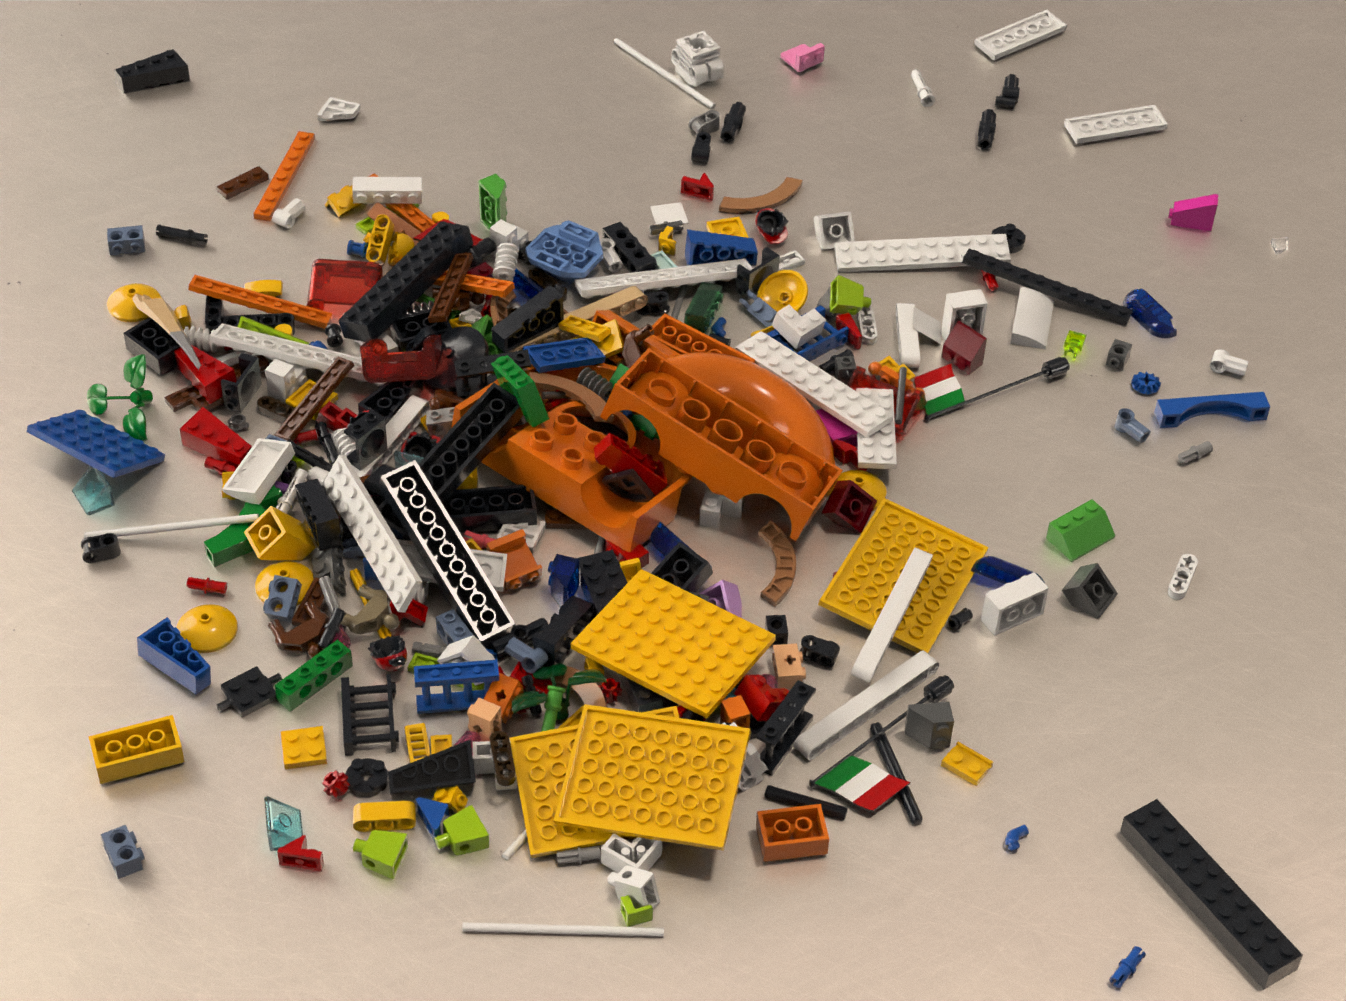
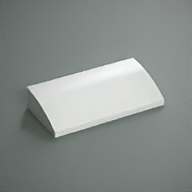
M1020 287L1011 344L1046 349L1054 304L1052 298L1033 289Z
M258 438L224 485L222 491L236 499L259 505L295 455L291 442Z

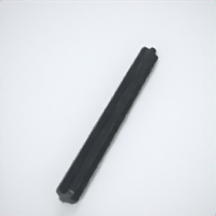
M879 722L870 725L872 735L883 729ZM884 732L875 739V742L891 775L906 781ZM908 785L898 794L913 825L922 823L923 816Z

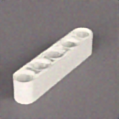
M896 303L900 365L904 363L908 368H919L918 331L913 328V307H915V304Z

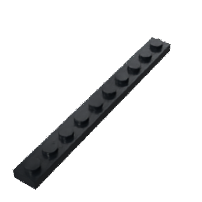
M968 249L963 257L962 263L1125 325H1127L1133 310L1125 306H1120L1109 300L1096 297L1091 293L1080 291L1075 287L1067 286L1043 275L1035 274L1027 269L1014 266L1009 262L980 253L977 250Z

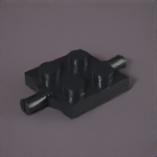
M256 666L222 683L221 690L227 699L216 704L217 709L221 712L231 706L237 710L241 717H244L277 700L276 691L272 685L282 680L280 673L267 678Z

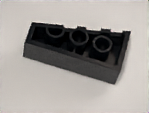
M174 49L114 69L117 86L124 94L145 90L147 86L156 88L160 87V84L169 82L172 85L176 84V81L184 80V82L190 81L188 65Z
M549 285L491 328L492 342L504 353H507L559 327V323L564 320L563 296Z
M411 365L407 366L358 403L359 413L369 411L368 408L371 407L377 414L385 418V424H387L410 396L415 395L418 397L424 390L423 373Z
M318 479L296 484L297 500L319 551L342 545L341 536H344L343 528L339 524V517L330 499L327 497L324 485H321Z
M572 595L560 607L559 614L554 613L552 615L550 624L545 623L541 627L542 632L540 634L536 632L533 635V649L541 648L547 653L548 661L543 665L544 667L564 663L567 653L572 651L570 643L595 617L593 603Z
M471 739L389 771L390 794L475 783Z

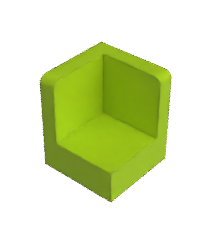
M629 895L621 897L620 911L627 927L653 920L652 905L635 909Z

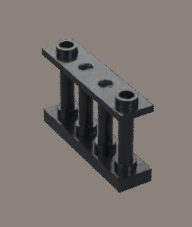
M528 349L454 361L457 379H462L455 381L457 396L467 399L497 380L496 375L487 376V374L495 373L491 363L501 356L508 355L521 369L531 367ZM480 375V377L469 379V377Z
M387 674L386 685L362 687L350 685L349 677L341 678L345 756L354 755L353 747H357V744L391 742V752H396L395 743H399V731L394 730L392 694H396V682H391V674ZM388 693V701L364 703L351 701V698H354L355 695ZM389 709V717L352 718V714H356V711ZM390 725V733L356 736L352 732V730L361 727Z
M798 680L757 734L756 739L766 743L765 748L760 753V760L767 767L765 773L773 776L794 747L797 737L804 733L813 721V714L804 711V708L816 692V688Z

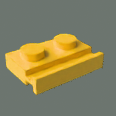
M957 742L956 746L943 758L941 766L977 786L988 773V770L993 767V761Z

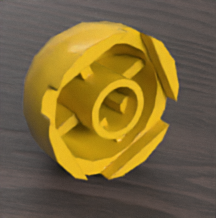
M395 232L391 239L394 242L392 246H389V266L394 267L398 261L415 247L413 239L401 232Z

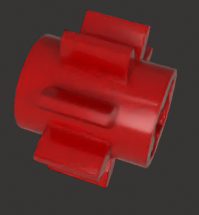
M607 678V683L602 682V685L598 686L608 704L617 702V696H622V689L620 688V682H616L613 678Z
M337 770L329 772L322 782V785L325 787L323 791L328 796L333 795L335 798L344 795L350 785L346 781L348 777L343 772L339 773Z

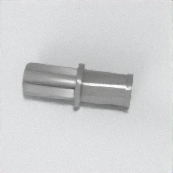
M1206 441L1198 446H1191L1189 450L1178 455L1179 462L1185 464L1194 459L1199 460L1201 456L1213 451L1212 444Z
M599 846L578 847L577 849L557 852L559 864L573 862L581 864L582 861L601 860Z

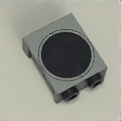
M766 247L762 250V263L751 271L741 264L737 265L736 293L748 301L751 299L747 294L749 290L757 296L762 282L769 275L779 271L780 255Z
M241 353L238 357L241 376L237 382L221 380L224 407L240 413L262 385L258 357Z
M373 410L367 412L344 430V433L355 440L356 449L347 458L351 465L360 471L388 450L385 418Z

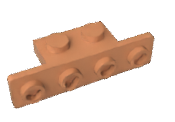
M379 202L375 203L367 213L368 217L374 221L381 214L387 215L394 224L393 234L401 232L413 239V237L421 233ZM384 222L381 227H385L388 222ZM413 240L416 246L419 241Z

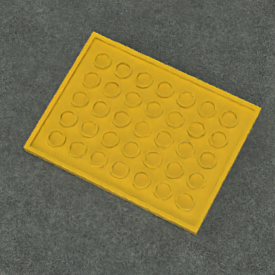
M883 498L823 593L818 605L872 631L913 549L916 547L933 555L931 563L891 641L916 653L924 650L929 654L989 547Z
M641 569L570 644L572 650L707 719L774 643L776 635Z
M584 704L553 821L558 825L724 851L751 730L744 727Z
M677 706L641 712L679 718ZM579 724L510 737L531 858L556 854L559 851L577 849L578 847L587 848L603 845L614 834L558 825L553 821ZM616 834L625 840L637 838L633 836Z

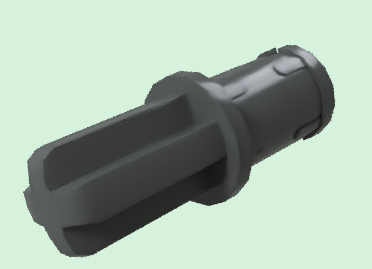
M681 220L674 222L664 221L662 224L650 225V235L660 234L667 226L673 227V232L683 231V227H680V225H683V222Z

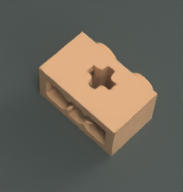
M797 643L773 645L772 662L777 688L791 689L798 680L802 682L803 679H806L805 667H801L803 663L802 651H798Z
M478 698L475 704L470 705L467 711L470 739L477 742L490 741V735L493 732L502 731L500 706Z

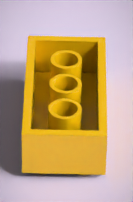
M173 715L88 736L100 784L185 762Z

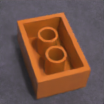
M821 804L757 811L756 830L764 862L828 854L829 835Z

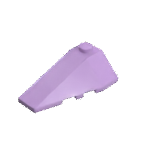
M721 580L700 592V594L709 596L708 602L742 618V602L738 585Z

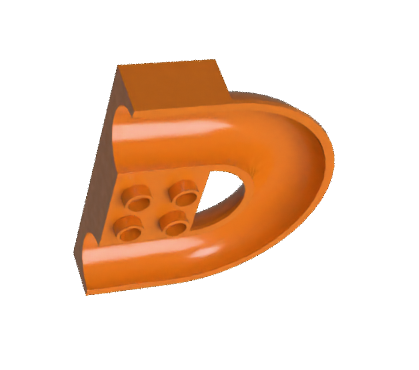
M648 348L616 382L600 415L601 418L607 421L614 412L629 410L647 418L659 435L660 450L658 454L675 464V467L680 472L691 474L705 483L715 494L724 495L736 504L742 497L755 493L764 494L775 499L789 514L792 524L790 538L794 541L799 538L825 503L843 471L835 465L832 442L827 428L807 399L788 382L769 370L752 362L729 355L693 352L664 358Z
M600 363L579 368L548 371L544 374L555 375L576 382L580 372L584 368L589 367L609 382L617 366ZM532 364L531 367L522 368L528 376L529 372L539 373ZM498 379L454 407L451 428L493 383L500 386ZM537 389L540 397L542 392H550L549 390ZM542 399L544 405L548 399ZM565 399L556 407L548 410L549 420L535 427H532L528 422L513 427L481 462L515 484L526 486L528 492H530V489L533 490L534 495L602 538L621 547L623 551L626 550L628 552H631L639 543L641 545L675 520L682 487L693 477L691 474L680 472L675 467V464L658 454L660 440L656 438L651 440L643 435L645 433L643 430H635L632 422L623 413L617 411L613 413V422L607 423L616 426L628 435L627 443L630 448L635 446L639 448L643 455L647 453L652 455V460L664 462L668 485L649 502H632L614 494L601 482L605 475L613 473L605 465L598 464L594 454V447L606 435L599 431H593L578 422L576 417H593L583 402H578L574 399Z

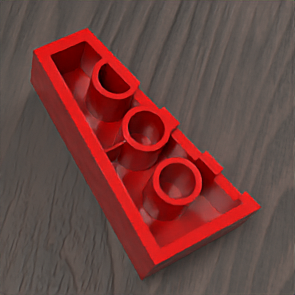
M191 345L201 364L199 369L196 368L181 347L175 350L174 354L179 371L187 380L191 381L194 388L199 390L200 395L206 398L208 404L223 396L221 388L222 379L237 382L233 368Z
M204 407L180 428L182 445L207 457L211 456L220 461H228L230 465L235 467L240 465L252 448L248 442Z
M609 433L594 447L595 460L598 464L605 465L612 473L633 468L655 496L668 485L663 461L652 460V455L648 453L643 455L639 448L635 446L630 448L626 441Z

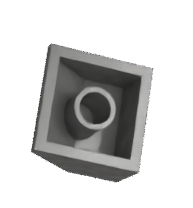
M1098 563L1081 566L1062 589V592L1073 607L1095 618H1100L1118 594Z
M950 702L908 705L904 729L905 734L929 749L950 747L954 725Z

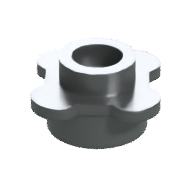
M234 414L228 420V424L231 425V429L234 432L249 427V423L246 422V417L243 414Z

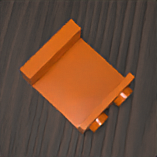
M523 529L487 543V551L507 554L504 579L506 591L517 589L529 581H537L542 576L541 564L537 565L526 543V534Z

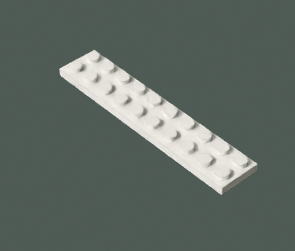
M1006 234L835 242L834 244L838 273L969 266L962 263L968 249L977 250L980 253L993 256L1004 262H1011Z
M746 259L577 279L575 280V287L581 297L590 299L596 295L610 296L612 293H617L631 286H637L643 292L646 289L652 288L654 290H661L663 287L668 286L677 288L684 284L693 286L699 282L730 281L732 278H737V265L741 264L749 271L753 268Z
M223 323L210 335L209 342L215 343L219 347L227 346L235 351H247L252 355H263L271 360L279 359L288 364H299L308 369H319L324 373L339 356L353 361L354 367L346 377L356 378L360 382H372L376 386H382L396 373V366Z
M762 331L735 347L736 350L755 359V364L776 374L788 382L806 399L867 438L893 421V414Z
M339 455L328 476L325 478L323 485L398 612L405 613L422 584V580L345 455Z

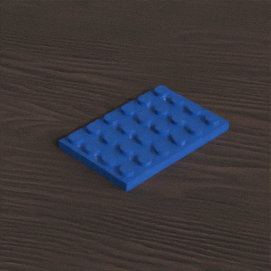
M75 410L74 412L51 417L44 421H37L27 426V433L112 478L163 462L165 459V454L158 451L157 448L150 447L144 444L142 440L135 439L129 436L128 433L115 429L113 425L106 424L99 418L86 414L84 410Z

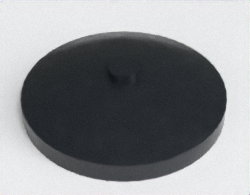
M455 327L438 336L440 340L438 346L421 363L423 379L434 390L456 391L455 381L462 379H457L454 361L489 355L486 339L478 330L472 327ZM477 375V376H471V377H469V379H470V378H476V377H478L479 375Z

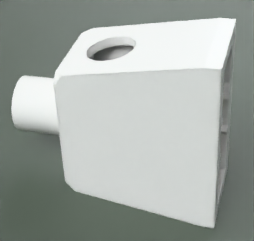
M627 865L619 873L612 872L609 875L608 884L615 886L619 901L621 897L629 895L635 909L647 905H652L654 909L659 904L660 898L653 873Z

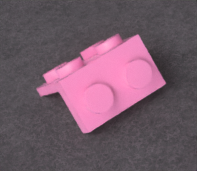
M819 43L809 48L806 44H801L781 53L780 57L796 71L801 72L824 61L825 46Z

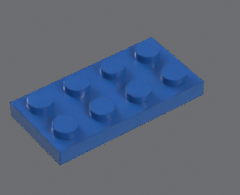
M586 337L523 347V350L528 349L531 364L539 373L605 363V355L591 339Z

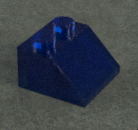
M556 554L554 560L550 561L548 566V572L550 573L548 585L551 586L552 597L558 606L561 607L572 595H576L579 588V559Z

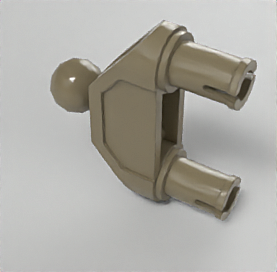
M362 584V587L360 586L358 590V595L369 599V602L355 616L346 613L341 623L347 626L351 632L361 635L378 631L383 624L388 629H395L399 625V618L395 614H389L385 590H375Z

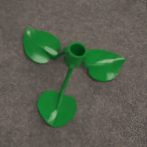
M141 354L128 359L124 364V378L127 382H131L130 387L136 389L130 396H107L106 386L103 384H93L87 391V404L91 412L101 415L107 410V400L130 399L137 406L129 409V414L124 416V432L135 439L146 441L148 440L146 436V417L139 408L151 404L153 395L150 390L141 388L146 374L145 354Z

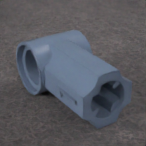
M1127 408L1120 409L1115 422V429L1121 433H1128L1140 443L1146 441L1151 431L1134 418L1135 414L1132 410Z
M515 637L510 639L505 647L504 652L520 661L522 667L528 673L536 672L548 661L547 653L543 649H532Z

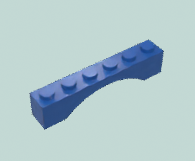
M1264 392L1159 399L1157 400L1154 413L1159 427L1169 428L1178 427L1190 418L1205 414H1226L1247 421L1267 420L1270 405Z

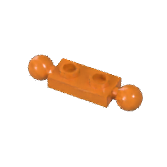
M872 362L868 366L870 375H879L880 382L896 392L898 391L899 373L885 365L882 367L878 362ZM906 378L905 397L908 399L911 397L915 402L923 401L925 391L922 388H913V382Z

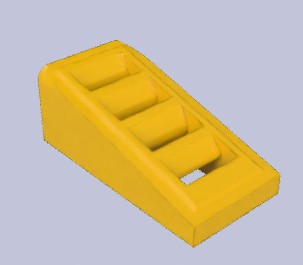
M425 723L406 725L404 730L410 763L422 759H414L416 756H429L430 749Z

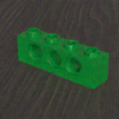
M337 639L275 685L277 701L290 712L296 709L353 666L351 650Z

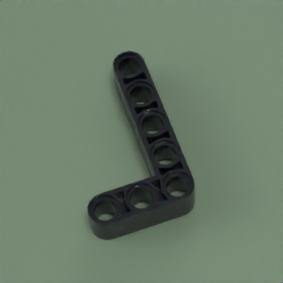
M211 296L206 297L205 327L209 329L210 334L212 330H216L222 323L237 327L241 316L271 328H275L280 324H288L292 327L293 335L296 332L294 316L290 313L224 316L223 300Z

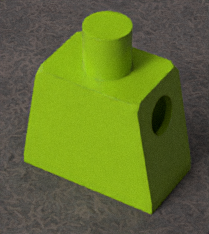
M838 275L831 282V313H850L851 315H856L863 307H870L871 298L864 296L863 285L841 275Z
M472 805L445 819L442 822L443 834L434 837L438 849L450 845L453 853L457 856L489 848V834Z
M373 830L367 841L355 840L353 851L362 853V864L365 868L394 879L407 851L408 838L406 833Z

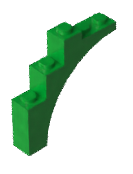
M273 485L259 505L245 502L239 516L259 514L260 517L270 506L276 508L278 499L283 497L281 490ZM254 522L230 524L229 527L218 535L204 541L206 556L214 567L254 551L244 533Z

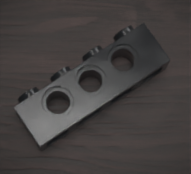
M621 221L603 228V238H609L614 241V249L630 273L656 270V259L648 253L646 247L639 243L637 237H634Z

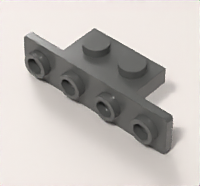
M341 545L319 551L318 548L311 552L313 579L315 577L329 576L333 588L341 596L346 595L345 568Z

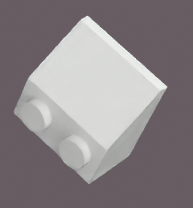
M851 211L813 217L815 234L821 250L834 248L835 242L855 241Z

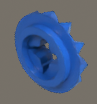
M1146 371V373L1139 372L1138 375L1134 374L1131 385L1139 393L1153 394L1160 389L1161 382H1159V377H1155L1154 373L1148 374Z

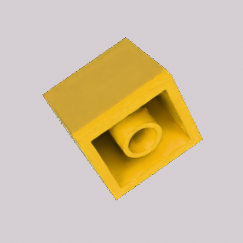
M270 506L244 531L260 560L302 561L316 548L301 521L273 506Z

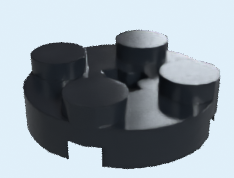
M1009 223L1006 226L992 230V234H1006L1010 253H1016L1023 249L1026 236L1014 224Z
M371 758L354 759L345 774L348 777L346 781L350 784L348 788L358 797H373L376 795V792H379L381 789L383 791L388 785V771L385 763L381 760ZM364 776H371L368 780H364Z

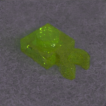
M1069 330L1064 343V356L1068 352H1072L1074 354L1073 358H1076L1078 351H1082L1086 334Z

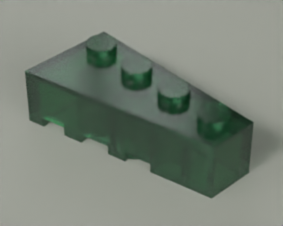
M702 282L685 312L684 323L708 335L715 315L719 311L720 303L722 304L724 300L722 286Z

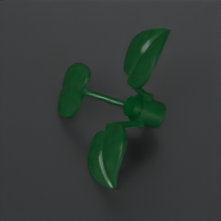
M559 663L550 667H542L533 673V677L538 680L551 677L552 686H556L555 676L564 675L567 672V666ZM588 669L579 671L568 679L566 699L562 696V710L558 712L556 720H562L569 716L568 707L570 706L571 685L607 683L606 678L599 670ZM538 691L521 693L513 699L512 711L515 714L521 709L547 702V695L545 693L539 694Z

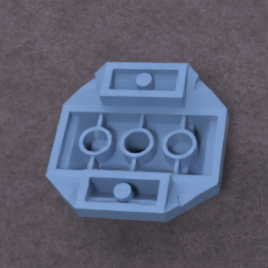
M569 220L562 222L561 225H554L544 229L525 248L530 264L543 270L548 275L569 284L579 278H585L603 259L598 232Z

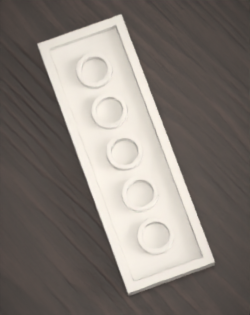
M1045 10L975 39L974 45L993 60H996L1066 31L1067 25L1051 12Z
M1155 105L1064 120V125L1076 144L1165 130L1168 125Z
M856 388L858 393L893 414L892 422L868 438L857 432L858 468L896 469L893 389Z
M397 539L421 580L437 583L413 542ZM470 549L495 591L503 592L507 554Z

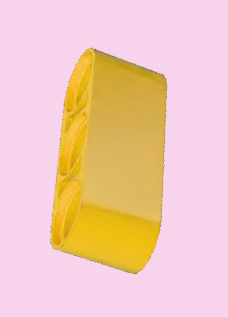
M385 214L376 217L366 252L367 260L374 267L384 265L394 231L393 222ZM384 222H388L385 227H381ZM383 238V241L377 244V241ZM375 255H379L376 260H373Z
M411 801L358 803L353 807V828L359 832L408 830L416 826V805Z

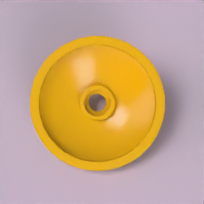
M780 270L769 275L762 282L757 297H760L777 312L787 305H790L798 312L807 300L808 285L803 276L798 272Z
M127 284L116 289L109 296L107 308L109 313L120 321L139 322L146 320L149 316L137 309L132 300L135 293L147 295L152 299L161 298L155 288L146 284Z
M849 470L841 473L837 480H851L874 497L877 503L873 511L878 508L883 498H886L884 483L879 477L870 472Z
M292 561L274 563L259 573L255 581V590L258 598L263 603L269 597L268 587L270 581L274 579V575L298 579L302 584L296 606L300 605L313 581V573L308 567ZM288 585L282 586L280 592H285ZM279 604L275 608H282L283 604Z
M213 604L201 605L190 609L182 615L176 627L180 631V635L185 640L187 639L191 643L192 649L194 651L197 650L198 653H210L223 649L234 640L238 631L235 615L227 608Z

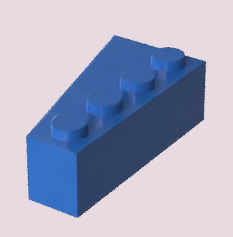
M687 229L685 247L687 266L746 259L750 265H756L758 251L754 238Z
M168 617L137 637L138 656L194 694H198L211 684L210 665L197 650L194 651L192 649L191 643L180 635V631L176 627L174 628L171 625Z

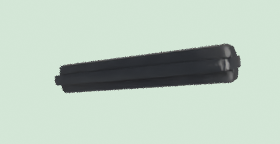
M768 785L765 790V797L795 806L821 804L823 814L840 819H845L847 815V807L771 785Z

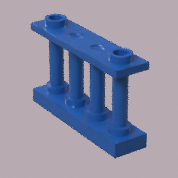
M822 305L814 308L825 318L826 309ZM826 321L823 328L831 335L824 338L819 334L814 337L817 341L812 345L805 343L801 346L803 350L795 353L810 362L845 344L848 341L849 328L846 326L837 331ZM776 329L767 333L768 336L794 351L786 344L788 341Z
M498 660L414 666L415 688L422 687V695H416L417 714L468 710L470 705L475 704L478 698L484 699L492 681H499ZM484 682L485 690L472 691V683ZM463 684L464 691L451 692V685ZM443 686V693L430 694V687Z

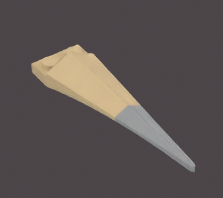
M135 293L132 300L137 309L148 315L168 332L188 355L196 368L199 369L201 364L173 309L163 298L152 299L147 295Z

